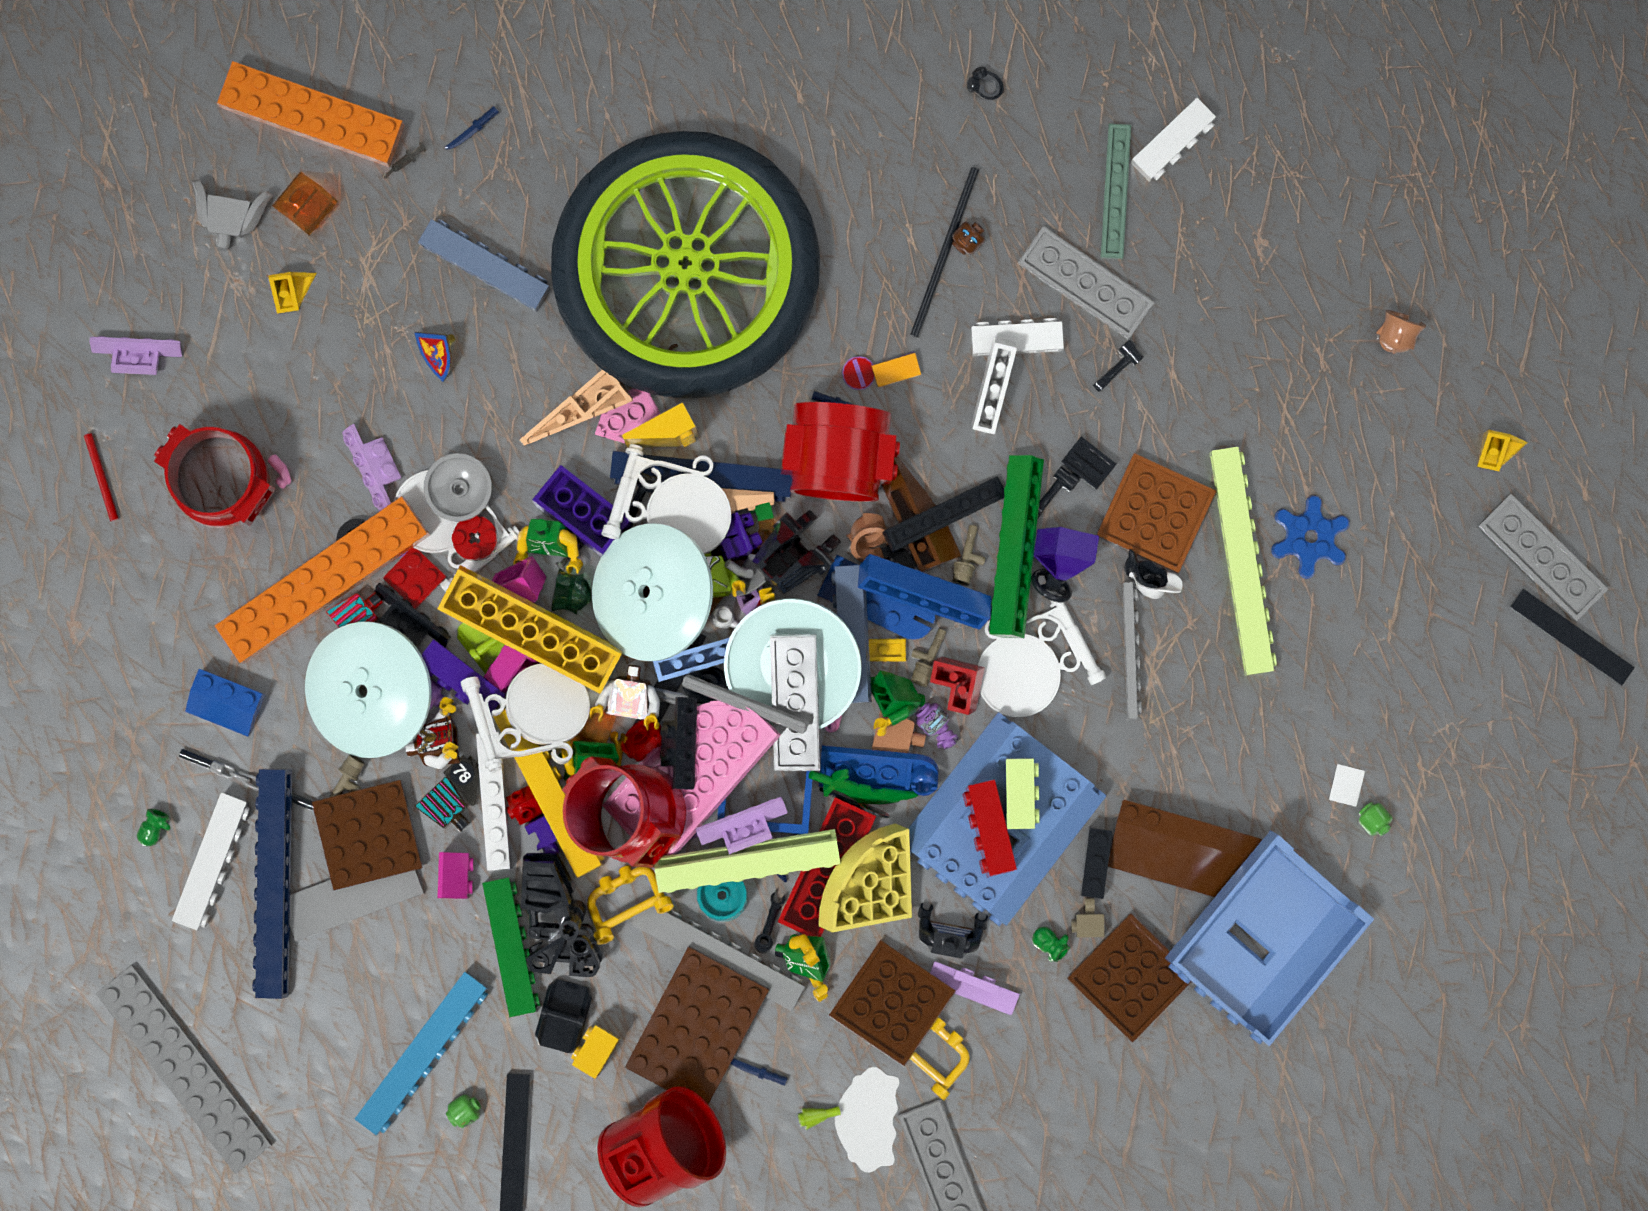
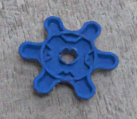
M1311 495L1306 499V508L1301 515H1294L1285 508H1281L1275 513V521L1285 528L1286 536L1282 541L1273 544L1271 553L1277 559H1282L1288 555L1296 556L1300 562L1299 575L1304 579H1310L1315 575V566L1320 559H1328L1334 565H1342L1346 561V553L1336 546L1335 538L1338 533L1344 532L1349 528L1350 521L1345 515H1339L1333 519L1325 518L1321 512L1322 499L1317 495ZM1309 530L1317 534V539L1314 543H1309L1305 539V533Z

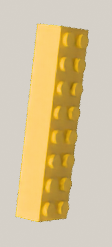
M462 565L456 571L437 608L443 613L601 694L622 655V651L608 641Z
M505 709L500 715L493 716L501 733L507 728H513L507 718ZM512 734L504 736L510 749L511 745L516 742V738ZM521 736L519 745L512 751H524L542 746L534 744ZM545 751L523 757H514L576 877L580 878L603 866L602 860L605 859L604 856L593 855L583 851L571 840L566 831L563 821V802L566 794L562 791L564 787L559 781L563 777L557 766L552 767L549 762L552 759L550 752Z

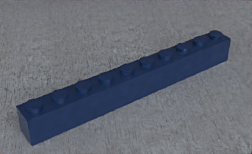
M259 769V773L256 775V786L259 787V793L255 801V806L258 810V819L255 822V831L258 833V842L255 844L257 865L254 869V875L257 878V888L254 890L257 910L254 912L256 933L253 937V944L256 947L253 969L256 970V977L253 980L252 989L255 993V998L283 999L289 997L292 769Z

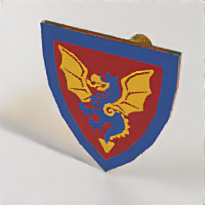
M414 332L420 353L426 364L444 382L451 368L452 355L450 344L455 342V336L453 334Z

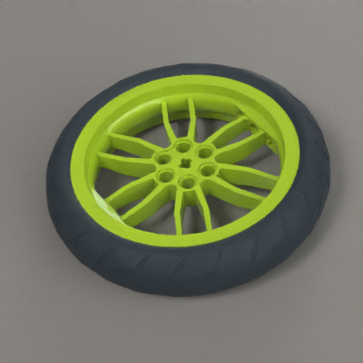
M674 131L643 137L621 147L600 161L581 179L568 199L558 221L552 243L551 276L557 306L566 327L577 345L598 367L627 386L640 391L673 398H702L733 390L761 376L792 347L805 327L813 309L819 286L820 250L813 219L805 202L789 178L770 159L749 146L727 137L709 132ZM698 178L720 184L717 191L704 207L691 235H685L682 232L676 206L665 185V180ZM654 183L660 185L672 212L675 231L667 235L651 217L640 195V190ZM728 188L742 197L743 200L728 221L708 238L702 233L709 213L723 192ZM631 196L636 197L647 222L664 244L661 249L656 250L628 242L605 241L606 227L621 205ZM750 205L762 220L769 235V254L753 252L711 253L710 249L732 228L745 207ZM673 239L682 241V246L679 249H672L669 246ZM695 241H702L705 247L701 251H695L692 245ZM609 248L636 252L651 257V265L630 269L606 268L604 266L605 250ZM661 257L669 259V265L665 268L657 266V261ZM684 259L692 263V265L687 266V269H683L682 265H679L684 263ZM738 260L765 261L767 263L766 278L764 280L747 279L721 272L720 263ZM705 261H712L715 266L713 270L707 272L702 269V264ZM658 274L661 280L638 302L625 323L621 324L609 309L602 294V275L633 277ZM669 278H677L679 280L678 286L669 288L666 285ZM698 279L702 285L698 290H692L689 287L690 281ZM711 279L739 286L766 288V299L761 310L753 321L740 333L735 331L724 306L708 286V282ZM661 291H664L669 295L662 316L648 337L643 341L629 332L628 329L643 308ZM681 293L689 296L695 322L706 343V349L673 351L651 345V342L666 323L677 297ZM704 294L718 309L732 336L730 340L717 346L711 344L700 320L696 298Z

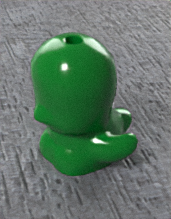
M147 809L146 821L141 823L136 835L140 844L146 847L156 845L160 839L161 829L167 831L171 829L167 823L169 816L158 809Z
M1044 926L1038 928L1033 933L1032 942L1034 946L1042 952L1048 953V960L1050 962L1060 961L1070 949L1067 944L1069 940L1067 934L1058 939L1050 928Z

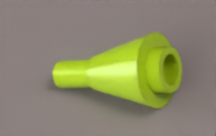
M839 1106L829 1109L801 1108V1113H798L800 1127L804 1126L808 1130L827 1120V1118L841 1115Z

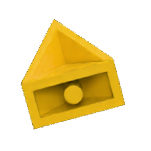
M286 272L268 275L277 314L299 310L317 273Z
M1487 430L1483 435L1477 467L1500 471V468L1528 442L1511 434Z

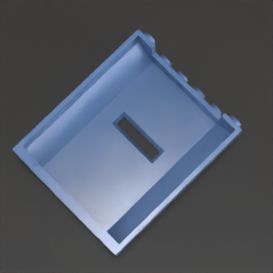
M998 712L908 828L910 855L914 854L920 858L917 862L926 870H929L931 867L938 872L936 877L943 883L947 884L949 881L956 886L954 891L961 897L965 898L968 896L974 900L972 905L979 911L987 910L991 914L989 919L999 927L1002 923L1007 926L1099 807L1106 795L1025 730ZM1006 758H1034V763L1039 764V777H1034V786H1039V800H1035V809H1039L1040 823H1035V829H1007L1008 833L1017 839V842L1012 847L1017 870L987 878L986 873H981L979 861L982 859L980 851L976 852L973 840L977 835L975 829L970 828L968 820L971 810L969 806L965 807L962 794L966 792L965 788L969 785L995 779L1007 827Z
M1271 830L1165 957L1170 963L1168 967L1178 974L1179 978L1187 984L1191 981L1196 985L1194 990L1203 998L1207 995L1212 999L1210 1004L1220 1012L1224 1009L1228 1013L1226 1016L1228 1020L1235 1025L1240 1023L1251 1032L1250 1037L1259 1045L1264 1042L1268 1046L1274 1042L1374 920L1364 909L1349 900L1293 851L1294 848L1282 837ZM1235 923L1269 951L1263 960L1229 931Z

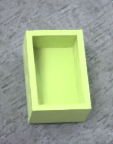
M1006 758L1007 829H1035V823H1040L1039 809H1035V800H1039V786H1034V777H1039V764L1034 763V758Z

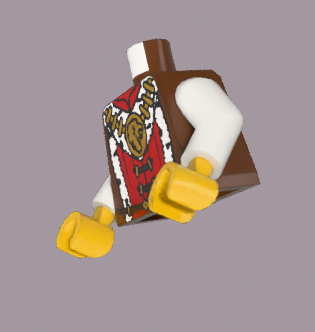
M628 665L627 676H618L615 680L609 681L601 694H599L595 707L590 709V719L594 713H599L598 722H601L603 720V710H605V714L642 719L647 730L649 729V724L655 722V729H659L657 718L659 717L660 699L655 688L651 686L650 681L640 679L641 666Z
M448 697L442 698L439 712L422 727L417 735V741L405 746L408 757L419 755L425 766L443 769L447 764L460 763L458 728L452 717L449 716L450 713L452 714L456 711V707L452 705L454 703L453 699Z

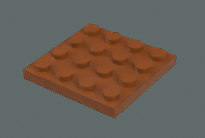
M1134 453L1096 535L1128 551L1132 549L1137 555L1179 573L1216 490Z

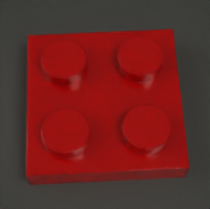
M412 548L382 579L400 596L408 600L416 610L447 576L419 550Z

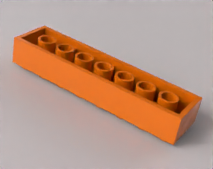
M234 61L231 63L217 104L222 109L387 167L391 165L405 126L402 120Z

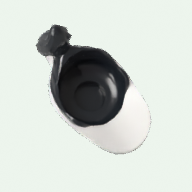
M1129 549L1124 572L1127 576L1134 579L1137 589L1143 595L1152 599H1159L1165 592L1180 593L1182 591V580L1177 575L1167 572L1164 568H1159L1150 561H1138L1136 552Z

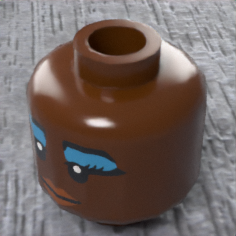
M964 222L952 234L954 240L952 244L963 255H973L985 243L983 235L985 230L977 222L973 224Z

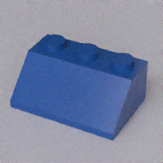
M198 669L190 689L185 712L249 737L265 694Z

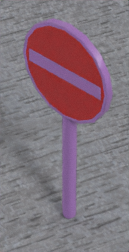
M861 356L849 359L842 370L843 380L846 385L856 390L869 387L875 380L871 367L873 363Z

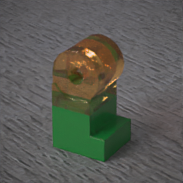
M769 502L756 505L754 510L749 511L751 515L756 514L758 533L763 544L775 529L773 527L775 524L774 516Z

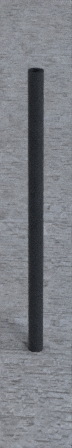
M971 167L912 327L910 333L912 337L918 338L951 250L952 242L954 241L952 234L959 228L979 173V169Z

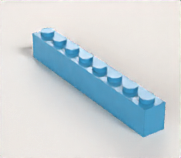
M467 971L462 974L355 1117L357 1122L375 1135H378L380 1132L384 1134L392 1124L389 1121L394 1113L398 1116L405 1107L404 1099L407 1095L410 1097L414 1095L419 1088V1085L416 1083L421 1077L426 1078L433 1069L430 1066L435 1058L440 1060L447 1050L444 1047L449 1040L453 1042L461 1032L458 1027L463 1021L467 1023L474 1014L472 1011L476 1003L481 1005L488 996L485 992L488 989L486 985Z

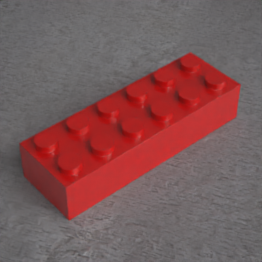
M835 797L819 832L835 829L839 858L841 859L852 845L869 833L876 816ZM836 865L830 868L819 867L809 871H801L778 919V923L806 936L821 937L824 928L819 927L821 900L830 874Z

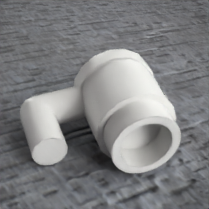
M719 606L714 610L712 620L717 627L721 629L731 627L734 630L739 624L735 620V615L731 608Z

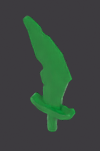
M848 769L836 771L831 776L817 771H810L809 779L823 783L824 797H828L833 790H836L858 803L885 805L897 803L901 800L913 799L918 796L914 791L888 788L873 789L870 785L857 784L847 780L849 778Z

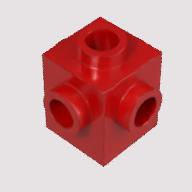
M529 785L514 791L506 797L509 804L506 810L511 819H517L519 825L530 822L543 814Z

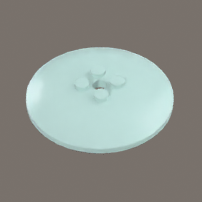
M655 523L633 527L622 533L619 539H615L604 555H602L597 565L592 586L593 610L598 626L610 644L621 650L624 655L643 661L665 660L687 649L703 630L711 610L713 598L710 567L697 543L686 533L675 527ZM645 586H648L650 589V593L647 598H645L643 595V589Z
M798 598L770 601L748 613L734 629L726 647L724 673L728 689L772 707L770 635L817 634L819 729L838 719L852 703L860 684L862 671L858 644L845 622L823 605Z
M369 621L347 624L327 635L315 649L308 664L305 678L307 707L320 733L341 751L363 758H377L395 753L407 746L418 735L429 713L432 690L427 665L412 641L393 627ZM361 685L367 688L368 692L365 697L359 693Z

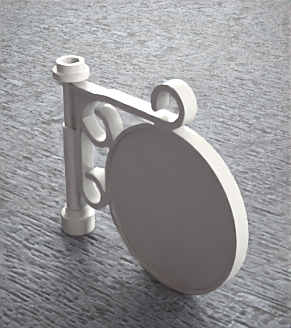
M630 444L629 448H626L625 451L629 454L623 477H621L611 515L607 524L604 525L601 534L607 538L619 539L621 534L620 523H622L625 514L628 521L632 523H637L647 518V524H664L683 531L697 543L704 555L718 547L728 533L731 522V508L724 491L714 481L706 477L713 470L712 460L707 456H699L693 462V469H689L664 461L643 458V448ZM706 461L709 464V469L706 472L696 471L698 462ZM652 466H663L686 473L675 475L661 483L660 472L652 468L651 472L658 478L653 484H648L640 475L645 469ZM637 480H639L645 488L656 489L650 497L647 511L642 503L633 501L632 505L639 507L642 511L639 517L633 518L629 515L628 511Z
M428 470L419 472L407 479L401 485L394 498V501L401 496L406 498L430 534L429 537L413 548L432 554L449 551L448 562L455 569L462 565L477 573L515 539L518 541L519 530L515 526L509 527L508 531L510 533H508L487 505L485 508L492 515L497 530L498 543L496 550L485 560H466L462 564L456 565L452 562V556L457 552L451 537L458 522L441 518L427 504L424 496V480ZM457 486L456 493H462L463 486ZM478 533L474 534L475 537L479 539ZM452 577L448 580L446 578L440 583L445 592L453 579Z
M1051 601V608L1055 606L1056 608L1026 620V625L1038 619H1049L1055 622L1058 627L1050 638L1044 637L1041 632L1046 622L1040 624L1038 628L1039 639L1025 634L1024 639L993 636L988 631L990 620L986 623V635L991 639L997 640L985 649L978 663V666L985 667L980 693L985 702L995 711L1009 717L1018 718L1028 717L1042 711L1052 702L1058 691L1060 670L1074 672L1079 668L1080 661L1085 670L1087 669L1089 677L1087 678L1091 686L1107 678L1104 670L1097 666L1065 603ZM1060 630H1062L1077 660L1076 666L1071 669L1065 667L1063 663L1065 657L1071 655V652L1063 654L1060 663H1058L1054 652L1044 642L1053 641Z
M536 664L516 675L507 690L505 699L500 695L492 694L484 702L482 694H479L481 686L478 677H470L461 681L463 692H466V695H468L478 732L483 741L488 758L485 768L489 772L502 769V759L523 757L552 750L551 757L556 763L565 764L570 761L573 750L566 742L577 736L583 729L590 711L589 695L584 685L544 664ZM496 700L500 704V709L493 710L490 713L488 702ZM505 707L507 718L513 728L503 730L497 737L492 716L500 715ZM506 734H512L516 738V742L510 747L511 750L504 747L500 742ZM521 736L534 744L543 745L542 747L524 751H512L519 745ZM555 749H565L568 752V757L559 758Z

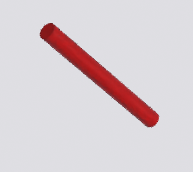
M92 433L86 434L83 437L109 520L113 522L119 519L93 435Z

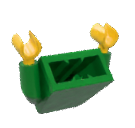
M880 670L876 676L871 677V692L883 717L888 718L886 720L884 718H877L873 729L880 727L877 735L884 736L887 732V726H894L915 714L918 707L924 706L925 695L917 693L910 679L891 672Z

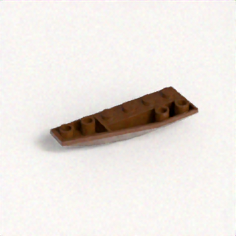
M897 456V458L894 457V464H898L897 477L895 480H892L890 485H881L899 524L936 505ZM948 526L907 545L917 569L923 573L961 557Z

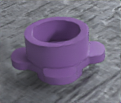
M952 730L946 731L936 737L938 741L937 746L938 748L943 747L946 750L956 744L955 741L959 738L957 734L954 735Z

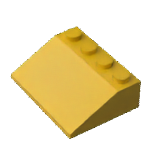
M682 402L624 433L622 437L627 448H629L630 444L638 445L642 448L679 447L681 445L685 448L696 442L695 438L698 437V433Z

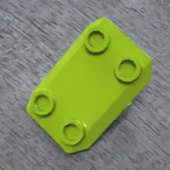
M462 623L457 628V639L486 674L489 666L495 661L505 644L465 623Z

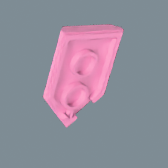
M633 388L628 391L633 398L632 402L601 414L595 435L625 444L622 437L624 433L661 413L650 393Z

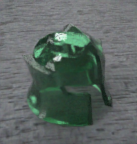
M560 568L558 569L551 612L567 610L577 615V611L582 610L592 601V589L587 580L583 578L584 574H569Z

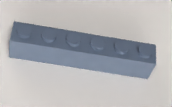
M432 219L430 220L418 241L421 247L530 309L538 311L550 290L546 279L537 274L535 277L527 274L528 269L518 263L515 266L507 262V257L498 252L496 255L488 251L489 247L479 241L474 244L468 240L469 236L458 230L455 233L450 230V225L440 219L437 222Z
M859 565L836 566L835 572H832L831 575L832 585H836V595H833V608H837V615L853 633L861 655V679L852 703L872 702L866 590L858 588Z

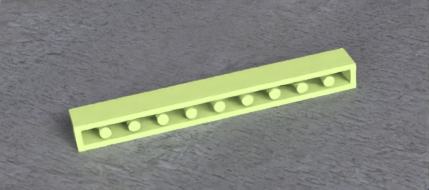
M1239 447L1213 450L1210 452L1244 674L1248 676L1273 672V667L1277 666L1275 653H1271L1270 644H1273L1272 631L1267 630L1266 622L1270 621L1268 608H1264L1263 599H1266L1265 587L1260 586L1259 577H1262L1263 574L1261 563L1257 564L1256 555L1259 554L1258 543L1253 541L1252 532H1255L1254 519L1249 517V510H1252L1250 496L1246 497L1245 488L1248 487L1247 474L1242 473L1241 465H1245L1244 454L1239 452Z

